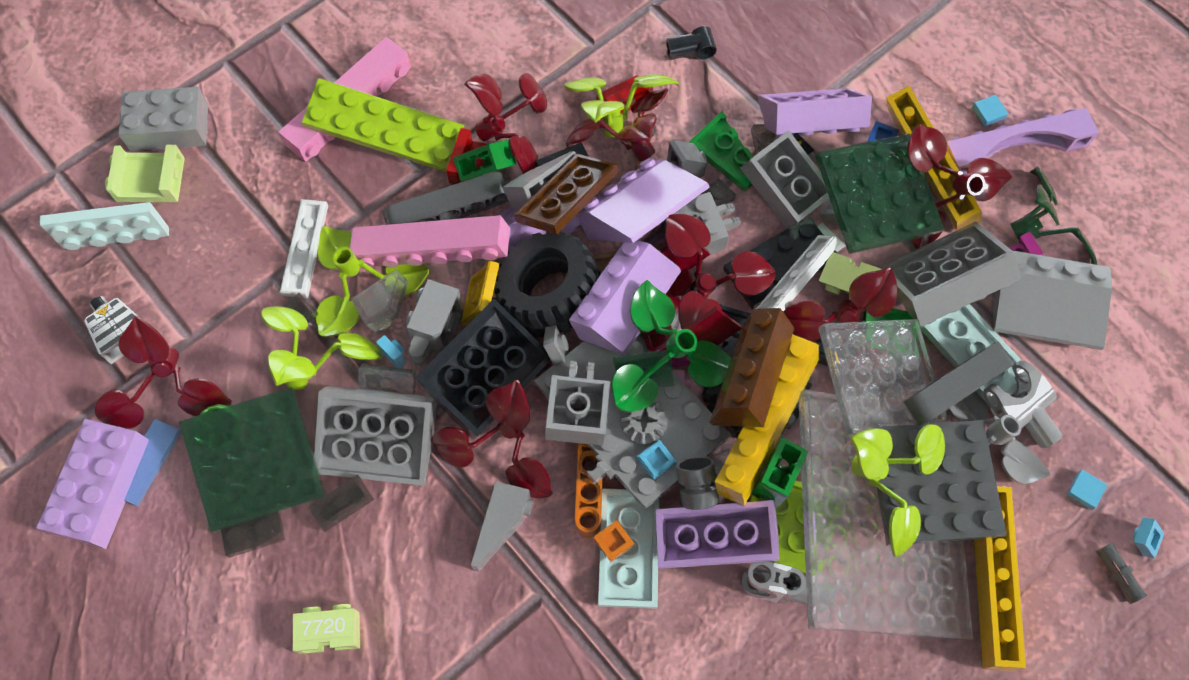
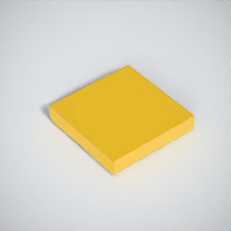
M489 261L470 278L460 322L462 326L466 327L491 302L499 263Z

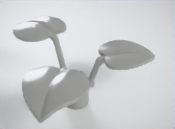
M976 391L948 409L958 422L984 420V425L990 424L986 431L988 445L991 443L1003 445L1000 449V452L1004 455L1001 465L1008 477L1014 482L1028 485L1051 474L1030 449L1016 440L1015 437L1021 432V425L1015 417L1004 415L1001 418L994 416L991 419H985L988 414V408L985 401Z

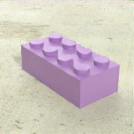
M84 419L36 528L53 536L106 549L126 503L124 499L149 439L134 430Z

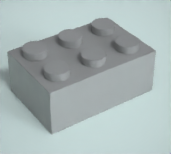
M199 87L122 92L119 136L130 151L165 149L166 145H177L178 148L206 146L208 102Z
M789 130L740 168L786 229L801 221L836 193Z

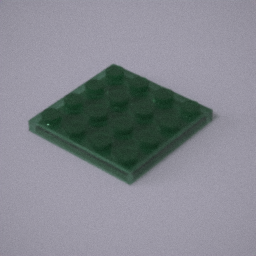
M910 133L821 151L815 155L849 254L937 234L944 230L925 174L913 168L908 159L907 148Z
M291 387L179 421L211 532L326 496L294 388Z

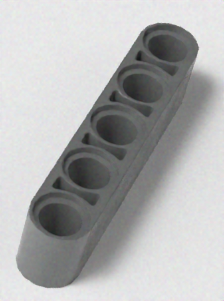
M492 172L386 207L382 214L386 225L460 219L508 202L503 189L506 184L501 173Z
M997 341L912 395L903 403L917 424L922 426L1013 366L1014 363L1000 342Z

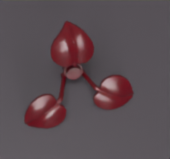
M524 73L520 76L519 88L526 100L501 116L499 114L502 112L503 106L500 101L502 92L497 82L488 74H477L467 80L464 85L474 93L479 103L489 113L488 116L475 125L478 137L482 141H487L495 137L496 141L501 138H509L510 150L522 173L524 174L537 168L536 160H538V156L528 138L525 136L519 138L517 133L501 134L506 127L504 119L530 104L536 114L546 110L547 97L535 78L529 73Z
M669 89L655 90L637 99L632 105L631 111L632 113H638V118L630 125L622 128L618 133L605 122H602L603 118L596 123L590 118L581 122L570 133L566 141L567 148L569 144H577L591 138L599 129L604 128L624 144L627 150L631 149L638 161L650 158L656 151L650 141L657 117L654 113L646 115L644 113L657 107L665 98Z
M922 125L915 127L908 141L907 153L911 165L917 171L923 173L928 172L934 166L938 170L954 175L956 178L953 180L952 186L957 194L934 203L932 207L928 204H918L910 211L906 225L908 234L916 249L934 242L941 235L945 227L946 217L942 211L936 210L938 207L957 199H963L965 195H973L976 201L990 200L1012 178V175L1002 165L988 158L973 160L968 165L967 174L940 165L938 161H941L947 152V141L939 130Z
M672 214L666 218L665 238L670 251L681 258H691L696 253L698 255L696 272L694 273L696 279L690 286V292L685 294L679 303L678 313L681 329L686 328L715 306L721 309L716 300L707 299L720 284L730 279H735V289L739 293L756 295L766 290L773 283L776 276L775 269L761 255L750 251L742 252L733 259L731 263L733 274L715 280L711 274L701 273L703 258L701 249L708 246L711 241L709 229L700 219L691 215Z
M891 267L867 272L856 277L849 288L850 300L841 302L838 306V311L832 312V315L827 319H824V307L814 301H801L785 308L783 312L794 327L793 335L811 342L818 340L823 335V325H828L834 319H837L841 326L850 328L856 356L844 359L842 367L844 377L852 386L865 392H879L883 389L890 374L889 360L884 353L875 349H867L860 353L856 324L859 320V312L861 313L866 310L871 316L880 317L893 308L897 297V281Z
M136 315L120 336L118 342L119 350L132 362L145 363L148 361L151 364V371L131 399L120 390H113L103 394L96 403L95 415L104 424L125 429L138 426L144 419V410L135 402L139 399L154 375L164 378L172 373L175 378L176 391L182 394L178 399V406L192 416L199 417L201 412L207 409V407L217 404L229 407L232 400L217 385L203 378L190 379L185 382L182 388L179 374L181 368L176 366L179 359L178 351L170 347L164 337L154 327Z
M519 380L496 388L487 396V409L490 415L495 420L500 421V423L476 441L469 443L467 434L455 427L442 428L432 436L431 442L435 450L446 462L455 467H466L474 460V453L471 448L477 447L500 430L504 437L517 439L512 456V463L514 465H510L505 471L510 485L528 489L531 498H546L553 494L549 475L540 462L528 457L518 460L521 442L525 437L522 431L530 422L528 401Z

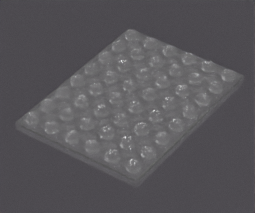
M802 390L799 396L800 444L802 448L808 450L801 467L808 628L972 640L973 633L964 540L916 543L901 556L893 557L891 545L886 546L877 487L869 485V479L855 476L852 472V461L856 455V450L850 437L871 427L917 424L905 404ZM945 411L925 424L952 422V415L949 411Z

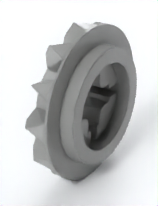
M653 402L650 406L640 411H624L621 417V426L624 434L631 441L638 444H651L659 440L665 433L667 418L665 411L662 410L659 404ZM646 411L647 418L652 420V423H648L647 427H645V432H642L641 422L636 421V419H641L642 414Z

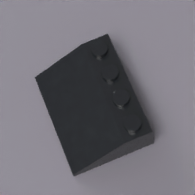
M493 299L415 379L449 417L472 439H475L494 420L486 406V398L490 392L515 380H519L524 389L551 359L546 349Z

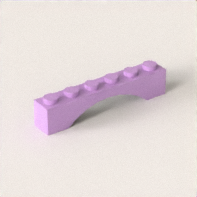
M1087 108L1079 110L1070 109L1054 116L1049 114L1033 121L1024 120L1013 126L1006 127L1003 125L992 131H978L971 136L951 138L947 141V151L958 170L967 174L968 165L973 160L988 158L996 152L1011 146L1038 144L1070 151L1089 146L1099 134V131Z

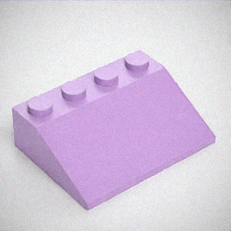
M649 158L639 164L640 168L622 175L621 181L611 184L602 189V194L594 197L577 214V217L589 240L634 243L663 222L669 215L674 214L709 188L708 182L667 160Z

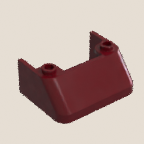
M666 245L659 252L676 264L681 272L666 293L674 305L675 318L670 326L662 329L672 330L675 328L677 331H680L682 329L678 313L681 301L679 296L684 294L692 284L693 278L690 269L697 265L698 255L696 253L691 258L677 257ZM706 248L701 249L703 252L702 260L710 255ZM715 306L684 329L692 331L697 338V342L709 341L718 346L740 331L742 327ZM655 329L647 333L642 332L649 351L660 357L667 355L666 343L671 337L670 335L658 334Z

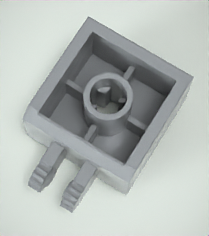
M711 192L698 195L674 213L694 216L707 226L711 241L705 248L710 252V255L724 250L729 238L727 231L737 228L741 224L738 217L721 219V217L735 212L734 204L728 203L716 207ZM666 219L660 223L664 234L666 232Z
M429 279L425 287L419 289L414 312L410 311L406 319V327L412 339L411 347H409L408 351L412 362L416 365H423L428 361L427 358H429L431 353L438 355L452 341L464 309L459 289Z
M570 361L569 377L552 375L545 440L603 446L610 381L593 379L595 363L588 362L585 374L587 376L586 379L575 378L578 368L577 361ZM577 407H578V408H581V411H579V412L574 411V410H575V408H577Z

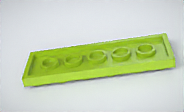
M320 78L317 80L302 120L303 127L446 172L460 129L465 128L463 124Z

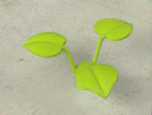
M660 74L634 78L625 108L624 104L618 101L604 102L600 87H605L606 82L600 78H582L565 83L564 87L575 92L595 91L599 100L581 103V109L595 123L603 118V122L618 133L623 128V121L628 120V111L637 88L656 87L666 84L679 86V82ZM603 128L604 136L614 137L611 133H609L606 129Z
M323 226L318 245V257L325 268L330 270L338 269L340 271L339 277L342 281L344 299L335 295L324 299L320 303L316 311L318 334L322 337L338 336L349 331L357 323L360 316V306L354 301H349L350 294L346 278L357 275L361 267L381 280H387L386 289L390 294L398 297L409 296L418 290L428 276L429 268L424 263L419 266L401 264L397 267H386L387 275H383L365 264L362 259H357L350 249L351 232Z
M280 306L263 308L261 312V318L267 326L281 332L291 331L293 334L292 353L286 350H274L268 357L269 371L276 386L285 383L288 387L295 390L305 389L308 380L316 375L320 366L336 349H340L343 355L354 359L383 358L381 351L369 339L355 333H343L338 336V342L334 343L321 359L313 365L308 358L297 356L298 330H306L308 327L305 317L293 309Z
M928 424L918 432L914 448L917 456L914 458H888L892 452L893 443L890 433L884 429L871 428L850 437L856 450V455L852 461L853 474L869 479V485L876 486L900 505V507L894 508L889 521V537L893 557L901 556L916 541L920 532L921 518L917 507L912 505L907 507V502L881 484L879 480L886 478L888 475V464L919 463L920 473L925 475L931 474L939 468L944 458L945 439L942 428L934 424Z

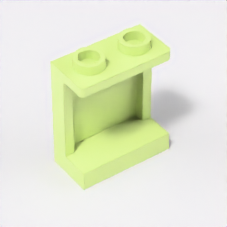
M166 145L164 153H127L121 146H114L113 155H110L109 158L110 172L109 177L105 180V188L116 202H178L185 158L177 145Z

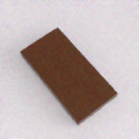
M576 154L514 214L516 222L557 235L619 172L618 164Z

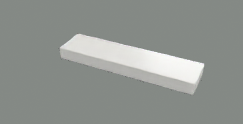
M305 199L300 201L280 288L282 296L308 299L318 255L320 233L324 226L328 209L326 201Z
M818 235L756 309L781 308L784 311L839 246L840 242L834 236Z

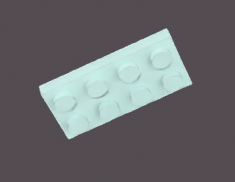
M150 202L40 216V226L63 249L77 250L80 247L86 246L102 247L106 244L118 242L131 243L134 240L142 239L156 240L159 237L169 236V226Z
M970 304L937 319L931 324L919 326V329L954 368L997 341L1000 342L1014 365L1021 360ZM1013 366L976 390L985 402L983 392L991 384L999 386L1005 393L1008 392L1010 395L1017 391Z
M602 489L601 531L617 520L634 542V546L611 563L600 549L598 607L657 609L656 509H659V498L644 510L628 490Z

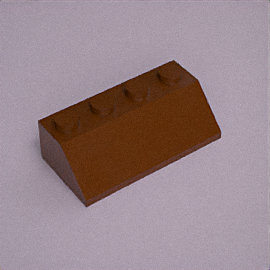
M781 308L754 309L742 325L710 419L711 425L764 427L794 331L793 325Z

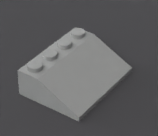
M976 221L880 267V269L887 267L893 269L897 281V297L920 327L931 324L949 313L956 312L970 303L982 300L987 295L1007 288L1012 283L1022 279L1015 253Z
M1013 251L1022 279L1012 283L1007 288L992 293L993 331L1103 350L1112 294L1110 267Z
M331 385L319 390L313 474L424 486L432 447L431 438L434 435L437 402L431 396Z

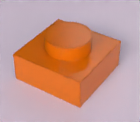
M617 520L593 537V540L610 563L634 546V542Z

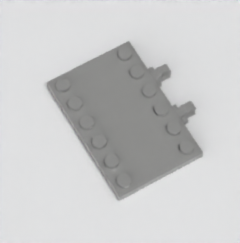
M639 335L625 355L584 341L565 356V363L553 365L534 380V385L549 400L552 375L569 377L570 361H577L578 368L575 378L586 379L587 376L585 374L588 362L595 363L593 379L610 381L603 446L587 444L597 455L595 459L598 461L597 467L593 471H587V477L595 485L606 475L609 479L615 476L646 510L678 482L676 465L656 480H653L637 461L636 455L654 443L638 444L631 441L624 434L621 426V417L624 411L618 409L614 404L612 378L620 367L628 364L639 366L645 374L661 358L648 350L645 341ZM665 363L648 377L658 385V394L654 403L659 404L662 410L665 411L667 418V427L660 441L677 463L687 458L708 457L730 438L731 434L724 426H713L710 424L712 413ZM577 407L574 411L579 412L581 411V408ZM646 411L642 414L641 419H636V421L641 422L642 432H645V427H647L648 423H652V420H648Z

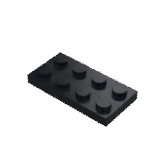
M810 216L749 250L761 255L775 269L776 273L773 283L763 292L756 295L741 294L752 310L760 305L818 235L824 236ZM733 260L724 264L723 270L727 275L733 274L731 269ZM826 260V261L824 262V264L818 269L817 272H819L820 270L824 269L827 260Z

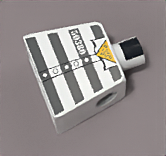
M99 296L90 302V307L94 313L86 317L85 324L99 354L110 364H113L124 356L119 350L118 342L121 334L136 314L119 298H115L108 303L105 297Z

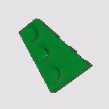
M721 111L689 143H694L699 151H703L709 164L746 192L753 184L740 168L753 158V155L748 148L743 146L738 138L739 134L735 128H731L726 120V115Z

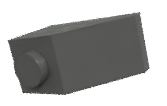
M678 140L669 142L668 162L698 178L705 175L707 158L703 151H699L694 143Z

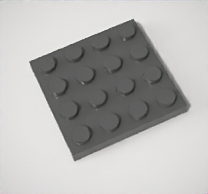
M984 420L930 423L942 428L945 439L944 458L939 468L935 472L925 475L920 473L919 463L888 464V475L886 478L879 480L881 484L907 502V507L912 505L919 510L921 527L919 535L913 544L997 538L1007 535ZM915 424L871 428L884 429L890 433L893 448L888 458H914L917 456L914 449L917 434L928 424L922 426ZM877 488L886 546L891 545L889 537L890 516L894 508L900 507V505Z

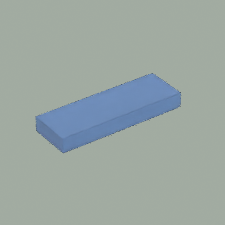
M154 419L144 436L149 441L124 501L137 507L139 506L181 434V430Z

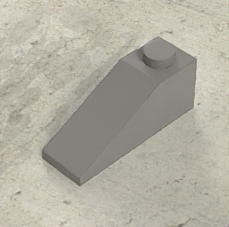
M571 151L532 169L505 185L503 189L512 210H519L576 155L575 151Z
M495 482L471 562V567L474 571L479 572L523 524L524 517L530 516L534 500L530 499L528 489Z

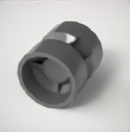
M693 457L677 463L678 482L682 485L680 490L682 506L691 510H702L715 506L719 502V494L717 493L715 482H713L716 479L713 459Z

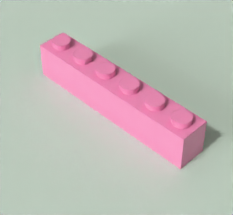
M385 37L334 83L379 97L382 93L387 92L395 81L407 74L411 68L408 54ZM307 107L279 131L284 145L304 162L316 156L325 144L336 138L302 126V120Z
M501 215L355 227L352 231L350 249L358 260L362 259L365 264L372 268L374 266L397 267L401 264L419 266L422 263L429 262L444 264L447 261L457 260L470 262L472 259L496 260L499 257H507L510 227Z

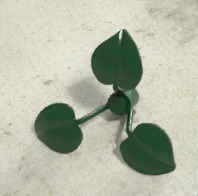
M1038 166L1035 167L1030 173L1042 181L1046 191L1041 184L1037 185L1035 203L1039 206L1024 215V217L1010 223L1016 237L1019 240L1020 236L1031 232L1035 239L1047 235L1072 233L1087 248L1091 264L1097 265L1095 252L1086 236L1078 227L1039 231V229L1043 228L1039 218L1047 213L1051 215L1056 226L1060 224L1057 212L1051 203L1053 200L1055 206L1058 205L1055 191L1045 173Z

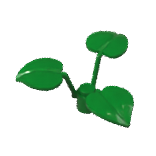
M644 281L638 287L631 300L630 316L632 322L642 332L647 333L655 329L658 334L670 335L671 337L666 343L667 355L645 374L639 366L634 364L624 365L615 372L612 378L614 404L618 409L625 412L643 410L655 401L658 394V385L648 377L672 357L681 358L686 355V358L691 360L688 366L690 377L696 384L705 388H712L723 383L731 360L714 343L709 341L697 342L695 334L688 329L677 331L675 328L672 330L662 329L667 328L674 321V305L665 293L654 287L650 281Z

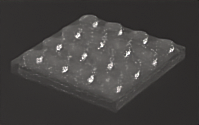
M918 319L826 323L818 328L846 436H852L871 428L891 430L895 429V426L917 424L903 401L936 381ZM945 412L925 424L948 422Z

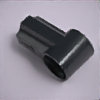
M707 26L698 27L691 34L666 38L667 54L670 60L696 56L698 59L703 60L713 57L717 52L712 31Z

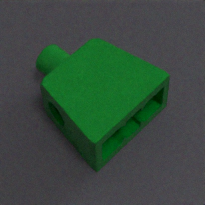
M508 140L491 143L453 157L461 182L516 165V160L510 150ZM481 158L484 166L477 168L475 160Z
M781 437L751 494L762 501L774 500L775 507H778L789 497L808 450ZM784 459L788 462L789 466L784 467L779 465V463Z

